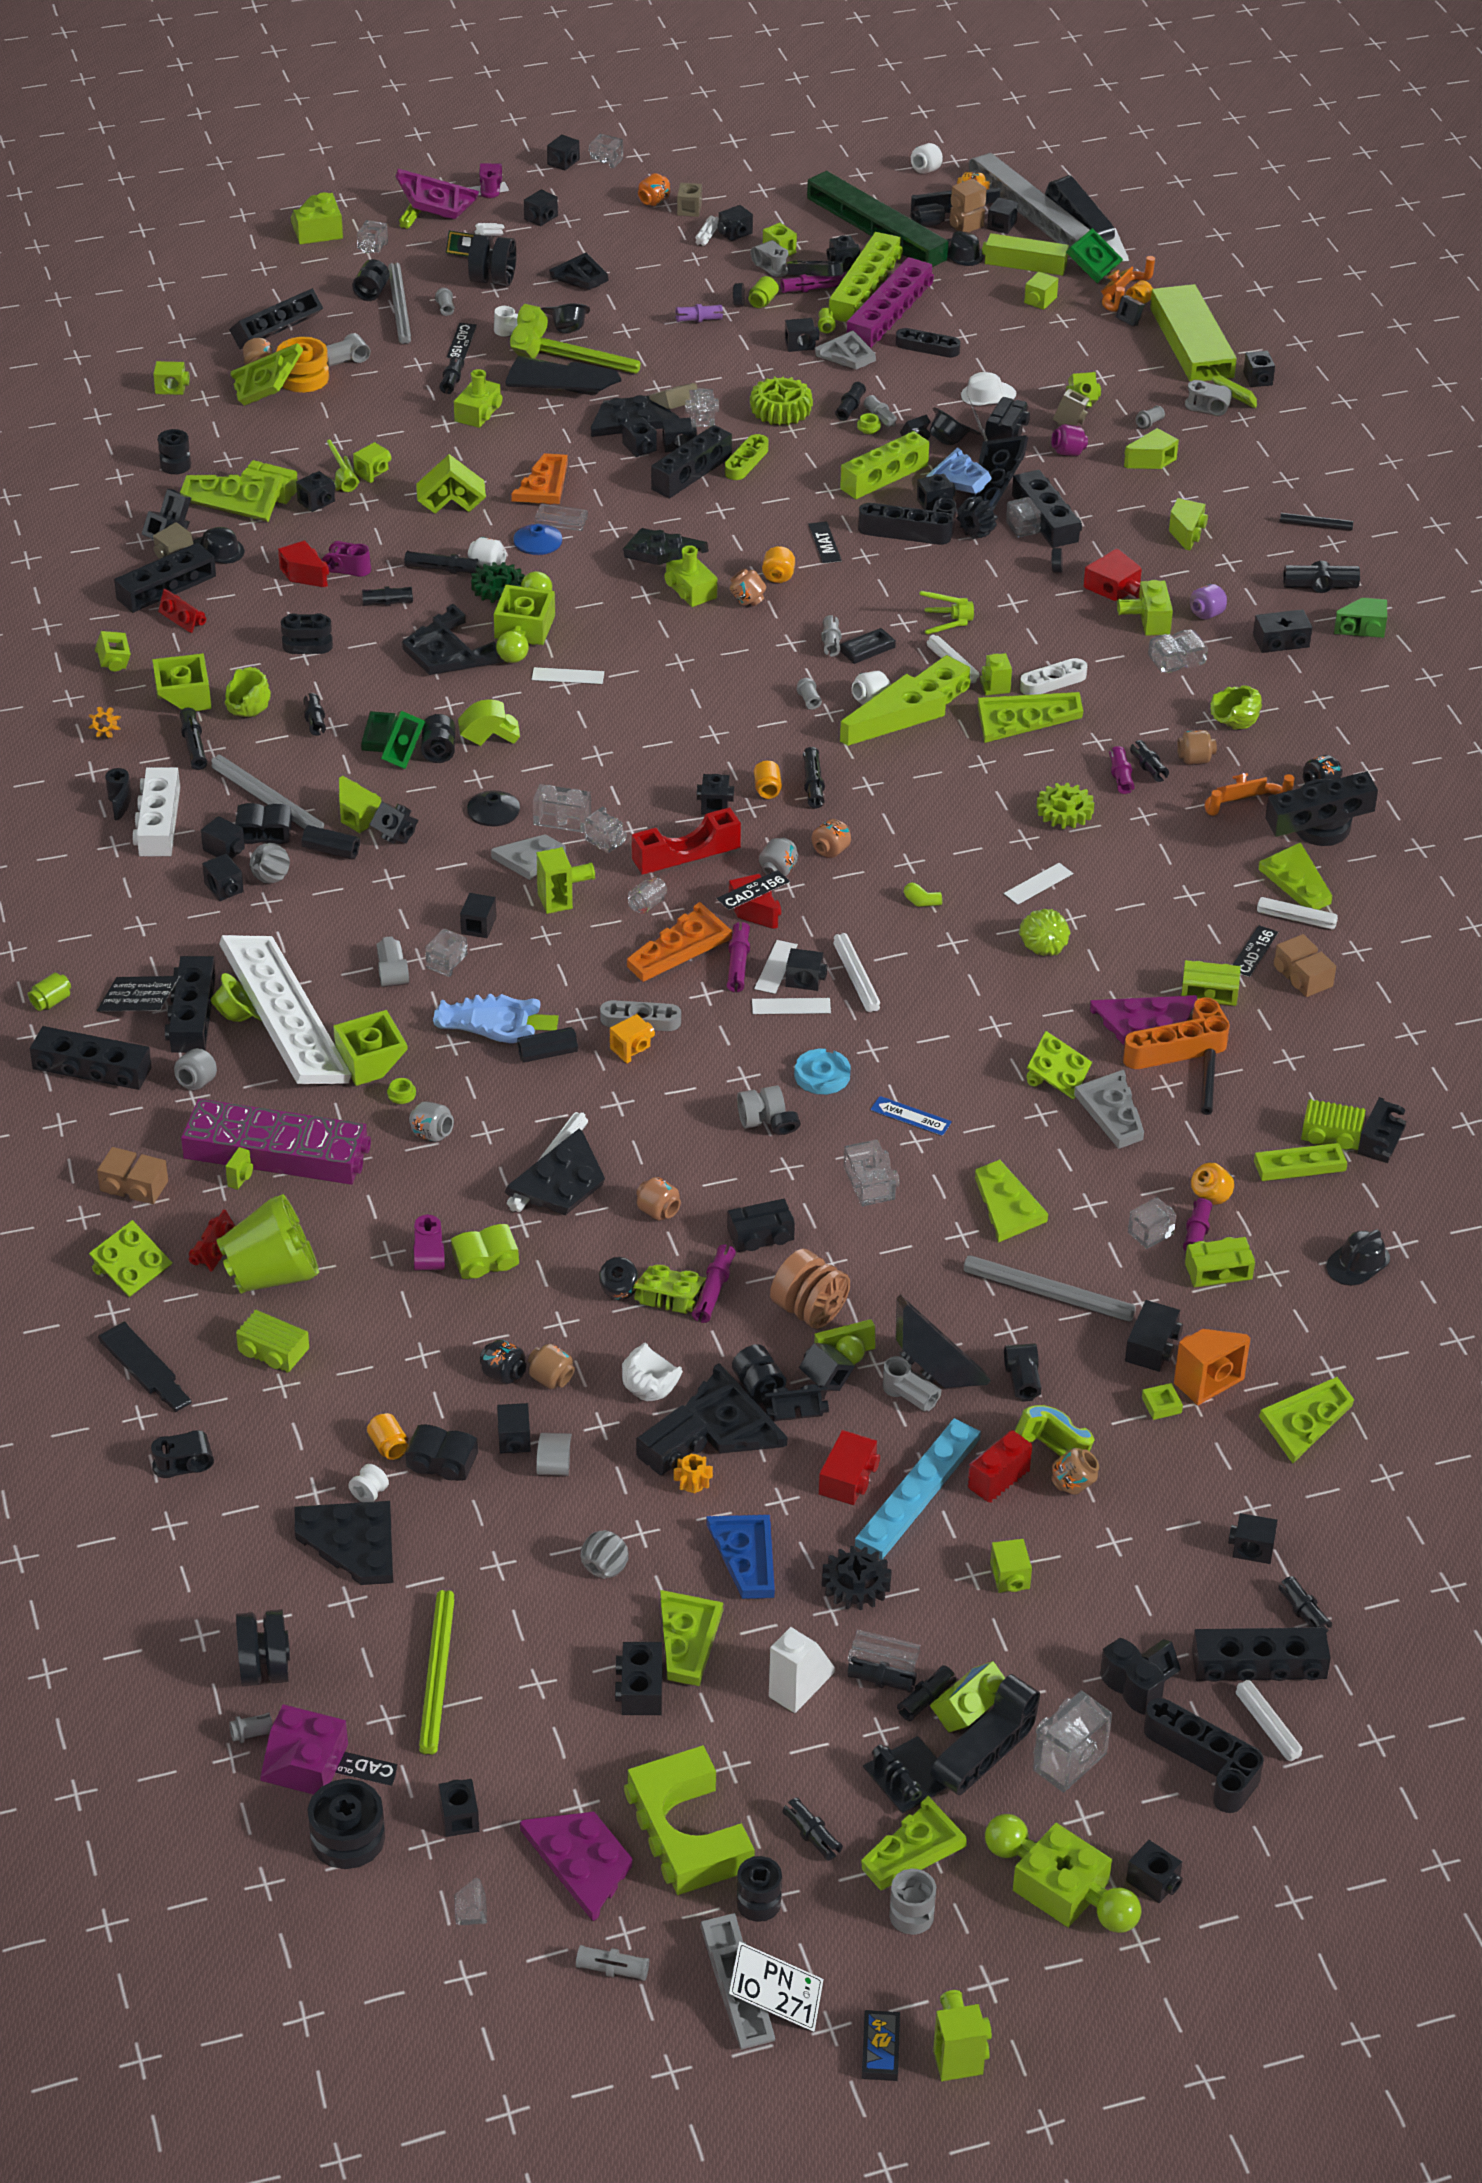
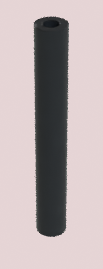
M1281 513L1280 516L1281 523L1352 530L1354 522Z
M1206 1049L1204 1054L1201 1112L1204 1115H1210L1213 1112L1216 1051L1214 1049Z

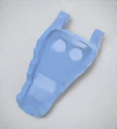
M488 994L486 999L475 995L474 999L465 998L462 1004L456 1002L453 1005H449L445 1000H441L440 1005L434 1012L433 1023L440 1029H459L499 1042L517 1043V1038L535 1033L534 1027L526 1024L528 1016L539 1012L540 1001L534 998L517 1000L503 994L498 997Z

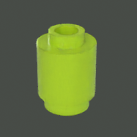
M768 276L761 277L749 292L748 300L750 304L755 308L766 307L779 291L777 282Z
M54 972L32 986V990L28 992V998L38 1011L49 1010L70 996L69 989H71V984L66 976Z

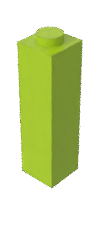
M990 233L988 241L983 243L982 255H985V264L1063 276L1068 263L1066 251L1069 249V245Z

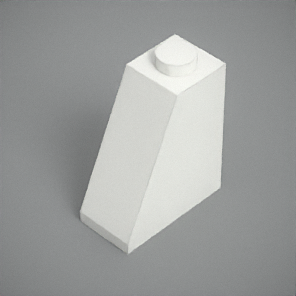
M792 1627L770 1647L769 1697L793 1713H796L835 1673V1667L816 1642Z

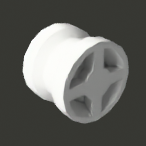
M365 1464L360 1470V1475L350 1480L349 1489L359 1501L374 1502L378 1497V1492H382L388 1487L389 1480L379 1467L373 1464Z

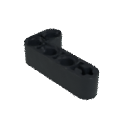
M1071 175L1049 182L1045 192L1048 198L1089 230L1093 228L1106 242L1115 237V229L1112 223Z
M948 498L939 499L935 502L933 511L864 503L859 507L858 531L869 536L944 545L951 541L954 532L956 502Z
M1008 1675L996 1692L994 1707L937 1758L932 1766L930 1776L958 1796L966 1792L1031 1731L1037 1716L1040 1692L1015 1675Z
M1156 1698L1148 1703L1144 1722L1146 1737L1216 1776L1213 1803L1216 1808L1225 1813L1239 1811L1260 1783L1264 1763L1261 1751L1170 1700Z

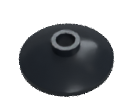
M498 790L481 792L472 797L467 805L469 817L474 822L484 826L494 827L508 824L515 820L520 812V804L517 798L510 793Z

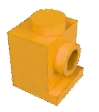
M635 1014L610 1027V1049L627 1064L631 1062V1056L643 1052L650 1047V1039L655 1036L654 1028L649 1022H645L638 1014Z

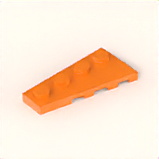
M698 902L693 907V911L688 915L684 913L679 917L677 924L671 929L665 928L660 932V937L657 940L647 942L628 957L627 968L644 982L731 940L732 930L701 902Z

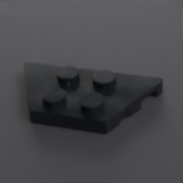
M650 395L604 400L591 425V437L622 434V423L641 417L655 430L662 429V419L680 417L671 410L650 400Z
M641 528L625 545L623 552L624 558L661 565L673 560L682 559V548L685 546H695L701 553H706L709 549L706 541L683 537L681 534L664 533L663 530Z
M579 1128L507 1185L505 1193L511 1197L516 1193L531 1198V1204L539 1207H548L554 1212L567 1215L600 1188L604 1183L605 1177L583 1131Z
M720 1363L714 1366L711 1377L707 1382H702L697 1394L692 1396L685 1405V1407L693 1412L694 1416L697 1415L706 1422L707 1440L719 1454L787 1446L788 1437Z

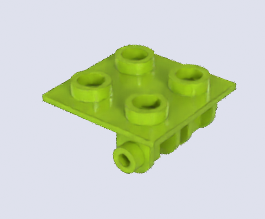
M1045 1031L1027 1066V1069L1030 1070L1026 1076L1027 1082L1031 1086H1037L1045 1080L1071 1099H1074L1075 1087L1082 1084L1092 1061Z
M133 1220L89 1253L94 1260L92 1265L93 1271L97 1275L107 1273L128 1297H131L173 1263Z
M665 1265L649 1266L634 1285V1288H636L635 1300L639 1301L641 1305L655 1307L657 1303V1308L661 1309L664 1297L667 1295L666 1310H670L673 1303L672 1311L687 1314L688 1311L692 1312L695 1308L696 1301L693 1298L704 1285L706 1277H701L693 1271H672Z

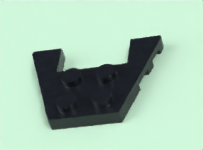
M454 604L449 605L446 608L447 612L442 616L437 614L433 617V622L430 625L420 627L402 641V649L429 675L505 662L497 653L494 641L471 650L449 630L466 623V615Z

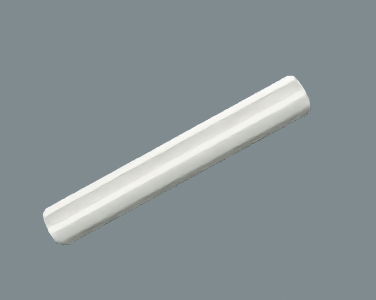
M845 933L836 934L833 944L866 1011L870 1013L878 1011L880 1009V1000L848 935Z

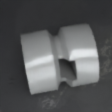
M778 1085L761 1088L760 1093H757L754 1089L738 1092L737 1094L738 1112L744 1129L761 1126L763 1121L771 1124L770 1121L775 1115L786 1112L783 1094Z
M907 1869L898 1873L892 1881L889 1917L892 1925L905 1934L915 1935L923 1933L933 1923L936 1884L929 1873L920 1869Z

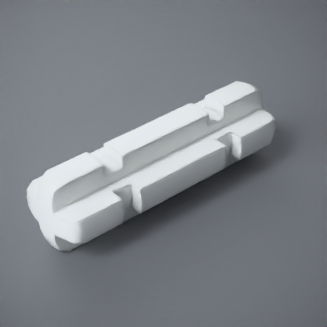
M712 215L708 217L695 237L697 245L705 246L718 228V217H713Z

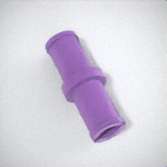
M696 304L695 307H676L675 313H685V315L675 316L677 322L696 320L697 323H700L703 320H721L723 313L713 312L723 311L722 305L702 306L701 304Z

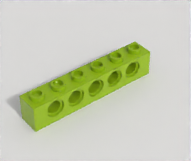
M879 232L873 234L829 299V311L832 310L834 320L847 323L853 314L875 293L881 283L886 281L887 274L894 269L895 262L900 260L903 248L900 246V237Z

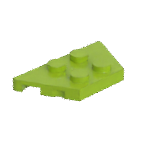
M296 343L231 371L230 375L235 380L233 385L237 391L238 401L245 406L279 392L302 354L303 348Z

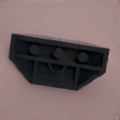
M901 1294L896 1298V1341L902 1348L899 1354L911 1365L915 1362L922 1367L920 1373L929 1382L934 1384L937 1381L944 1388L988 1385L991 1382L986 1372Z

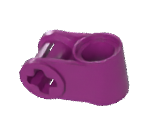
M480 163L481 196L485 198L499 196L502 183V163Z
M334 541L329 546V553L325 554L322 558V561L327 563L331 573L362 577L371 572L370 552L365 544Z
M422 1215L415 1220L414 1271L444 1270V1243H442L441 1222L434 1215Z

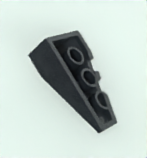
M1027 435L983 441L978 464L989 472L992 479L984 486L983 490L976 494L971 493L970 498L981 496L984 501L989 500L991 508L996 507L1025 456L1028 442Z

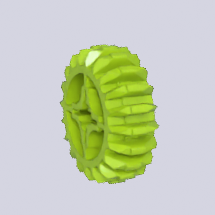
M774 376L773 379L765 378L764 382L759 381L756 386H753L750 404L752 413L755 414L756 418L761 419L762 422L768 421L770 425L775 423L779 424V426L781 424L789 426L790 423L798 424L799 420L803 421L805 417L810 415L813 398L811 389L807 387V384L801 383V380H793V377L787 379L784 376L782 378Z

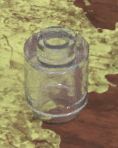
M659 877L645 879L628 892L627 897L630 908L635 912L645 914L664 900L667 894L666 884Z

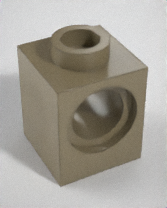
M680 183L677 195V215L699 217L702 205V184Z

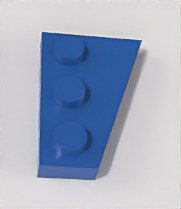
M770 1515L706 1516V1525L741 1598H774L775 1587Z

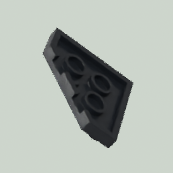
M390 1501L294 1507L295 1538L304 1546L308 1544L316 1549L320 1557L337 1569L341 1567L351 1574L352 1579L360 1585L393 1583Z

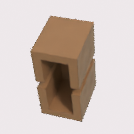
M975 179L952 186L951 204L953 207H951L949 219L950 225L958 231L971 232L984 227L985 209L980 207L985 206L986 187Z
M1302 934L1277 944L1274 966L1288 980L1290 979L1292 985L1305 997H1309L1333 987L1336 965L1322 951L1317 953L1318 948Z
M112 1147L97 1170L100 1191L122 1197L129 1194L130 1199L154 1205L168 1183L166 1160L141 1154L134 1167L131 1168L137 1157L136 1153Z

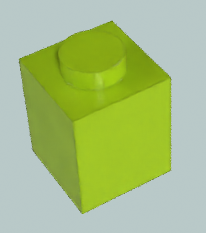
M1038 272L1026 283L1024 303L1044 310L1057 298L1058 278Z

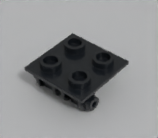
M919 1736L892 1750L883 1745L876 1746L872 1751L874 1755L873 1760L863 1765V1768L901 1813L921 1804L927 1796L932 1798L948 1789L930 1776L932 1766L937 1757Z

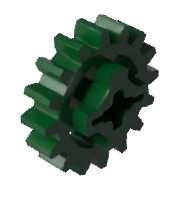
M492 562V566L483 564V569L476 568V573L471 575V589L474 591L475 596H481L482 601L489 599L491 603H494L495 600H500L506 585L521 587V582L525 575L521 573L520 568L515 569L514 564L509 566L505 562H502L501 565Z

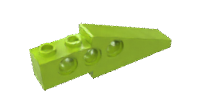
M945 655L915 678L905 674L841 721L840 742L849 746L945 716L946 704H949L955 697L969 688L971 682L970 667Z

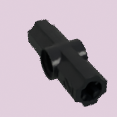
M1321 560L1314 562L1311 566L1285 565L1283 570L1284 587L1313 588L1318 593H1326L1332 588H1358L1360 584L1359 566H1330L1328 562Z

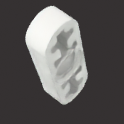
M1073 658L1024 673L1021 676L1020 691L1025 695L1043 694L1084 681L1087 676V663L1082 659ZM1048 676H1057L1059 678H1050Z

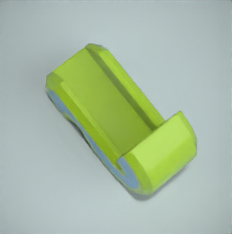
M1034 1405L1025 1408L1015 1429L1016 1433L1029 1442H1033L1035 1439L1040 1440L1060 1457L1072 1448L1090 1451L1095 1441L1094 1436L1087 1428L1079 1429L1075 1427L1065 1413L1045 1405Z

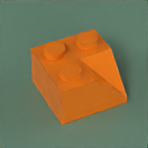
M1201 1329L1192 1335L1185 1336L1179 1342L1174 1384L1198 1406L1241 1382L1245 1378L1250 1337L1247 1334Z

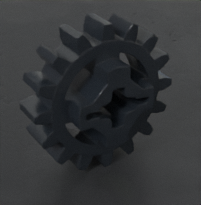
M851 1546L848 1553L838 1549V1557L828 1556V1564H823L821 1585L825 1587V1595L827 1597L834 1595V1604L836 1605L843 1601L845 1602L846 1609H849L852 1604H857V1608L863 1610V1604L868 1603L873 1608L875 1607L876 1599L884 1601L885 1592H890L892 1570L887 1568V1559L879 1561V1552L876 1551L870 1555L868 1554L867 1547H864L861 1552H856V1548Z

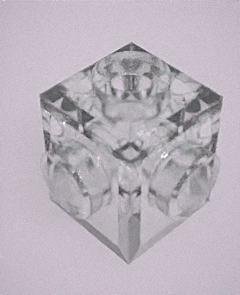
M699 388L697 390H689V399L685 400V412L691 418L692 427L715 425V412H719V400L714 398L713 389Z

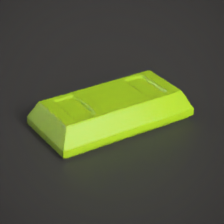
M1221 375L1212 379L1215 385L1229 388L1233 398L1252 408L1257 407V398L1252 391Z

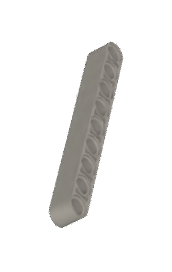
M987 153L969 160L970 172L984 174L986 181L990 183V189L999 188L1000 198L1018 202V212L1057 243L1069 245L1070 248L1089 231L1087 227L994 154Z

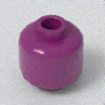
M1062 424L1053 431L1051 445L1059 455L1077 457L1086 449L1088 437L1085 435L1082 427Z

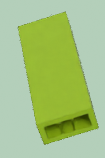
M1196 285L1152 289L1150 309L1189 381H1210L1219 375L1225 378H1234L1237 358Z

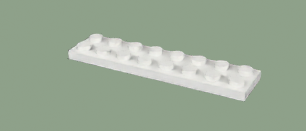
M222 935L219 945L296 1083H349L352 1074L272 936Z

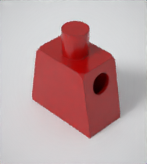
M1116 548L1085 567L1083 587L1113 601L1123 599L1129 594L1139 598L1142 569Z

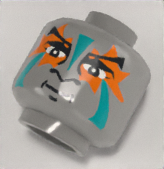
M774 838L770 840L759 855L762 871L768 875L779 870L784 876H787L798 861L797 848L787 838Z
M426 1101L421 1102L411 1112L409 1123L415 1136L437 1142L443 1140L452 1132L454 1119L449 1108Z

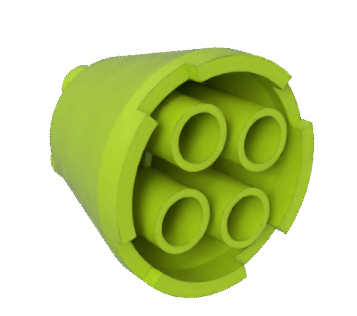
M284 1194L270 1198L224 1236L216 1239L221 1253L227 1255V1259L223 1260L225 1269L230 1277L236 1275L234 1280L241 1294L247 1291L308 1281L320 1273L310 1242L307 1241L299 1224L300 1220Z

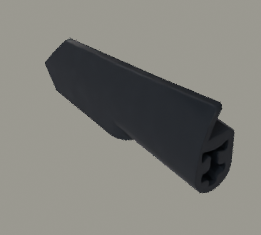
M519 355L508 373L505 385L507 387L565 389L586 395H596L599 391L621 382V377L616 370L578 362H570L568 365Z

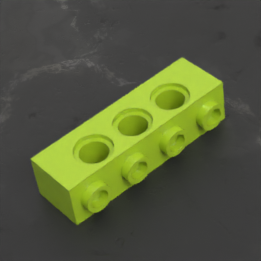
M913 431L842 464L840 489L856 500L928 466L929 441Z

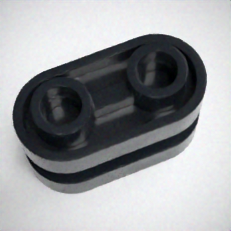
M292 613L282 618L280 622L283 634L282 647L285 652L290 654H324L332 650L333 638L330 634L332 625L331 619L321 613Z

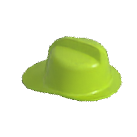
M222 974V985L211 998V1003L226 1019L234 1022H242L252 1016L261 1020L243 986L230 974Z

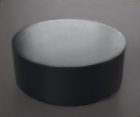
M735 283L733 286V303L735 306H744V283Z
M1062 548L1052 549L1051 561L1052 572L1054 573L1063 572Z
M794 1111L779 1113L770 1121L773 1132L778 1135L790 1134L801 1125L798 1113Z

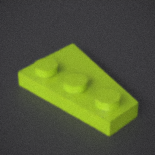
M1301 842L1259 862L1258 870L1301 906L1319 910L1331 904L1332 894Z
M1000 1159L975 1170V1179L983 1202L987 1205L991 1224L995 1227L998 1243L1048 1222L1046 1210Z
M1335 1377L1262 1409L1259 1418L1290 1461L1294 1463L1352 1407L1354 1398L1340 1379Z
M660 1590L667 1680L700 1686L723 1613V1602Z
M929 1796L921 1802V1808L913 1816L909 1814L901 1821L902 1826L893 1835H887L861 1860L862 1870L880 1891L891 1886L893 1879L901 1871L907 1869L922 1870L967 1846V1839L963 1832Z

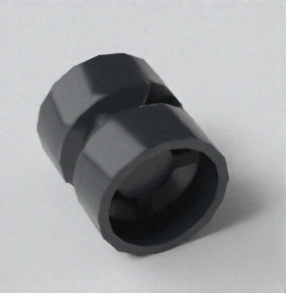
M367 260L352 283L354 293L364 301L377 299L389 280L390 272L388 267L379 260Z
M169 429L161 432L157 438L161 470L165 473L176 475L188 471L191 468L188 434L179 429Z
M443 714L428 716L424 720L425 723L422 728L421 753L430 762H446L455 753V723L450 717Z
M760 1344L748 1346L734 1357L732 1369L755 1402L763 1403L766 1393H770L771 1390L776 1388H785L786 1378L777 1364H775L765 1346Z
M754 1856L746 1859L739 1866L737 1872V1909L748 1920L756 1922L767 1921L774 1918L779 1912L782 1900V1871L777 1862L768 1857Z

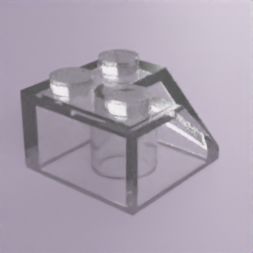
M1082 1690L1072 1699H1065L1058 1711L1050 1718H1044L1036 1728L1037 1737L1036 1746L1033 1751V1770L1064 1793L1107 1754L1112 1712Z

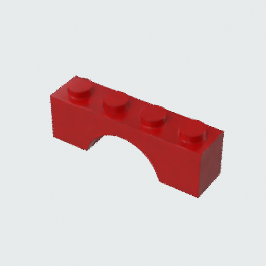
M730 807L707 813L701 824L693 832L683 837H665L657 828L632 834V860L642 875L741 848V822Z

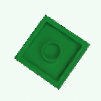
M1093 228L1066 251L1097 284L1123 261L1121 256Z

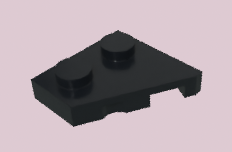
M587 252L549 269L552 279L588 290L609 281L608 273Z

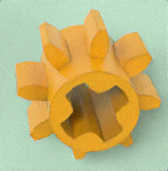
M97 707L98 713L96 715L89 714V717L93 719V724L89 726V729L97 730L96 737H101L106 732V736L112 738L113 734L111 731L114 729L121 730L117 726V720H120L121 716H114L112 714L114 708L109 707L105 713L102 707ZM107 718V721L110 723L109 727H103L100 719Z
M690 1454L683 1459H677V1468L674 1469V1481H680V1490L696 1493L703 1488H709V1479L713 1478V1466H706V1457Z

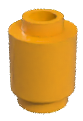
M762 761L755 766L754 779L756 791L765 799L775 798L782 788L779 766L773 761Z
M388 1413L373 1417L367 1426V1433L380 1454L389 1460L402 1457L408 1447V1438L395 1417Z

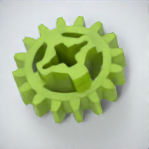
M1055 783V788L1047 786L1046 792L1040 791L1037 798L1036 809H1038V816H1043V822L1052 821L1051 826L1053 827L1061 824L1062 829H1065L1066 826L1076 828V823L1085 825V820H1091L1092 814H1094L1095 802H1093V795H1088L1087 789L1080 791V785L1070 787L1069 783H1066L1065 786Z

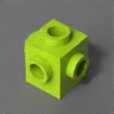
M1096 372L1076 373L1068 378L1069 386H1066V391L1071 389L1090 398L1085 409L1091 408L1098 401V397L1101 396V387L1096 381Z

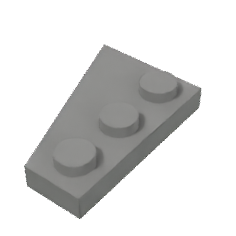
M1124 1070L1075 1087V1097L1118 1149L1143 1140L1144 1130L1137 1108L1134 1107L1131 1089L1127 1086Z

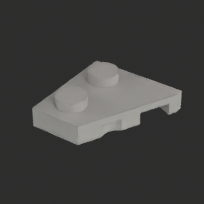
M854 331L815 347L817 357L856 370L876 361L875 353Z
M544 834L493 848L491 850V858L530 880L537 875L536 852L563 847L565 851V845Z

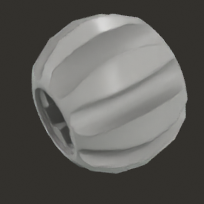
M273 843L262 844L252 853L249 867L254 877L263 883H276L281 881L287 874L290 859L286 850L279 845Z
M610 1531L594 1532L585 1540L581 1548V1561L585 1568L593 1575L603 1579L617 1576L624 1569L628 1561V1547L618 1535Z

